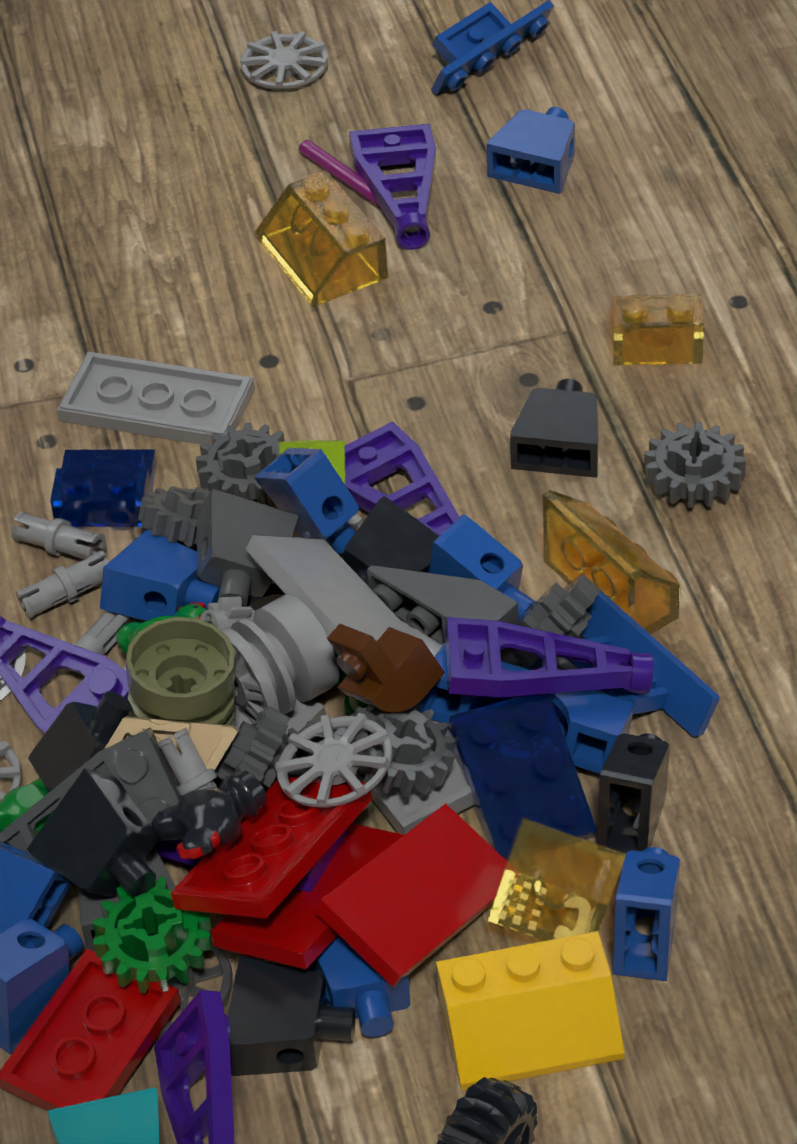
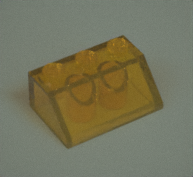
M326 170L288 184L255 230L256 239L312 307L388 278L386 238Z
M552 490L543 494L544 562L566 583L570 584L577 576L583 573L650 635L679 618L681 588L673 573L663 570L648 556L640 544L633 543L618 530L611 518L601 515L589 503Z

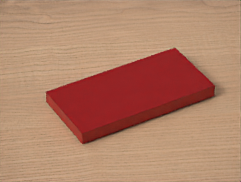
M288 777L290 784L298 779L297 777ZM277 779L265 792L267 797L266 805L258 810V814L253 819L241 820L242 832L228 846L206 854L173 889L170 894L175 909L267 919L373 800L371 791L344 805L314 808L302 805L289 798L282 790ZM314 779L305 786L300 795L317 799L321 780ZM347 782L332 785L329 798L344 796L353 792V789Z
M445 803L323 897L314 911L394 987L504 895L505 889L510 890L513 886L507 884L508 878L517 882L522 875Z
M351 823L347 828L348 833L312 892L292 890L267 919L226 915L211 930L214 947L307 969L339 935L314 911L320 900L405 834Z

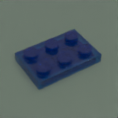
M549 694L524 695L450 716L448 724L453 738L456 740L455 744L488 842L504 859L509 862L595 837L597 827Z

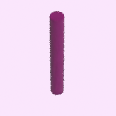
M304 140L300 144V154L376 207L381 208L369 187L358 173L310 140Z

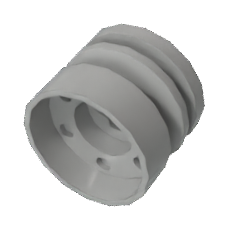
M291 594L283 595L257 609L254 613L253 622L243 618L232 623L231 628L221 629L229 637L235 651L234 686L236 706L250 722H255L258 714L264 710L266 705L282 714H287L294 710L296 698L302 702L309 701L338 683L340 677L339 666L336 662L337 658L334 649L326 639L328 637L312 611L299 598Z

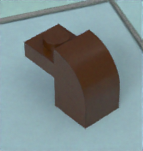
M339 623L326 638L339 655L336 659L337 664L348 674L338 688L349 697L386 712H402L412 708L428 694L445 673L422 639L388 627L376 641L369 634Z

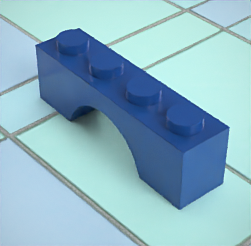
M444 643L435 659L445 673L420 701L418 709L420 713L431 709L434 711L432 720L446 722L450 726L463 730L490 720H509L527 724L542 731L552 739L558 747L562 762L600 774L617 736L623 733L629 734L635 703L594 690L512 697L481 696L477 698L461 694H449L446 644ZM501 661V666L508 671H531Z

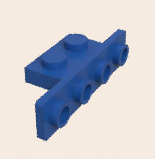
M550 0L546 1L512 24L492 2H489L437 35L432 46L449 65L440 71L431 91L437 96L448 88L450 91L458 89L474 71L478 73L484 72L493 64L496 57L502 53L506 56L510 55L521 45L523 39L529 35L532 38L539 36L550 24L548 17L554 8Z
M599 590L600 593L596 596L595 601L586 609L592 617L587 621L588 625L580 633L585 638L583 640L629 649L630 652L652 654L653 678L649 694L627 693L624 688L601 689L604 694L635 703L633 714L663 709L693 737L703 735L719 702V695ZM567 659L577 669L592 668V664Z

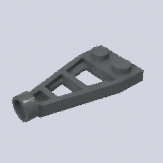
M150 727L99 751L0 832V842L9 843L16 848L28 852L26 849L38 834L37 822L56 809L84 768L115 776L151 825L158 811L177 805L182 798L176 789L178 784L166 758L157 746L158 741L152 728Z

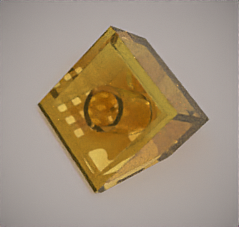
M702 294L612 296L613 366L702 364L704 335Z
M521 818L503 867L487 921L542 941L595 931L599 932L626 854Z

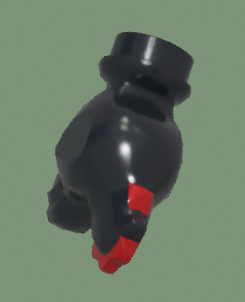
M241 770L235 775H227L223 779L221 788H203L183 795L177 805L158 811L152 820L151 826L156 832L158 839L165 841L179 839L183 841L176 847L181 859H196L213 850L217 851L231 844L242 832L241 820L253 819L258 814V810L266 805V793L259 780L252 773Z

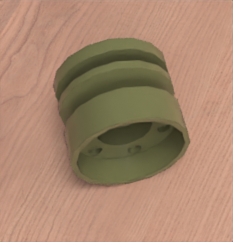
M173 617L154 622L137 633L128 646L126 658L127 685L129 688L128 701L132 705L129 717L234 726L236 711L234 686L235 651L229 637L211 623L197 618Z

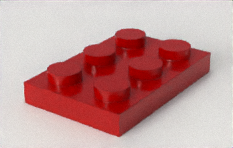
M86 949L1 1068L0 1089L46 1111L118 1095L180 1004L179 990L169 985V990L162 992L158 982H150L146 993H140L138 982L135 979H132L123 988L118 984L117 971L106 975L102 968L101 957H96L94 951Z

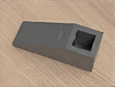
M373 565L367 569L368 587L401 621H404L409 627L417 629L442 645L445 643L447 617L494 620L515 625L519 623L518 602L481 580Z

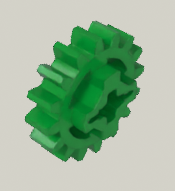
M160 876L155 887L135 898L122 886L116 888L119 901L113 903L103 900L101 908L104 918L93 920L96 936L93 939L96 957H101L104 973L107 975L117 971L118 984L123 988L132 979L137 980L140 993H146L150 982H158L162 992L169 990L168 979L176 977L184 984L189 982L187 967L190 965L194 968L202 969L205 965L202 951L211 950L212 948L211 934L208 932L212 930L209 913L175 909L170 894L173 890L167 889L165 877Z

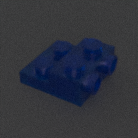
M155 449L65 450L62 468H56L50 498L53 518L67 520L71 523L72 527H142V521L138 520L145 493L153 492L157 466Z

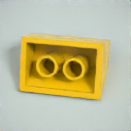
M598 931L436 962L438 998L461 1091L467 1090L483 1077H492L509 1082L625 1059L612 976Z

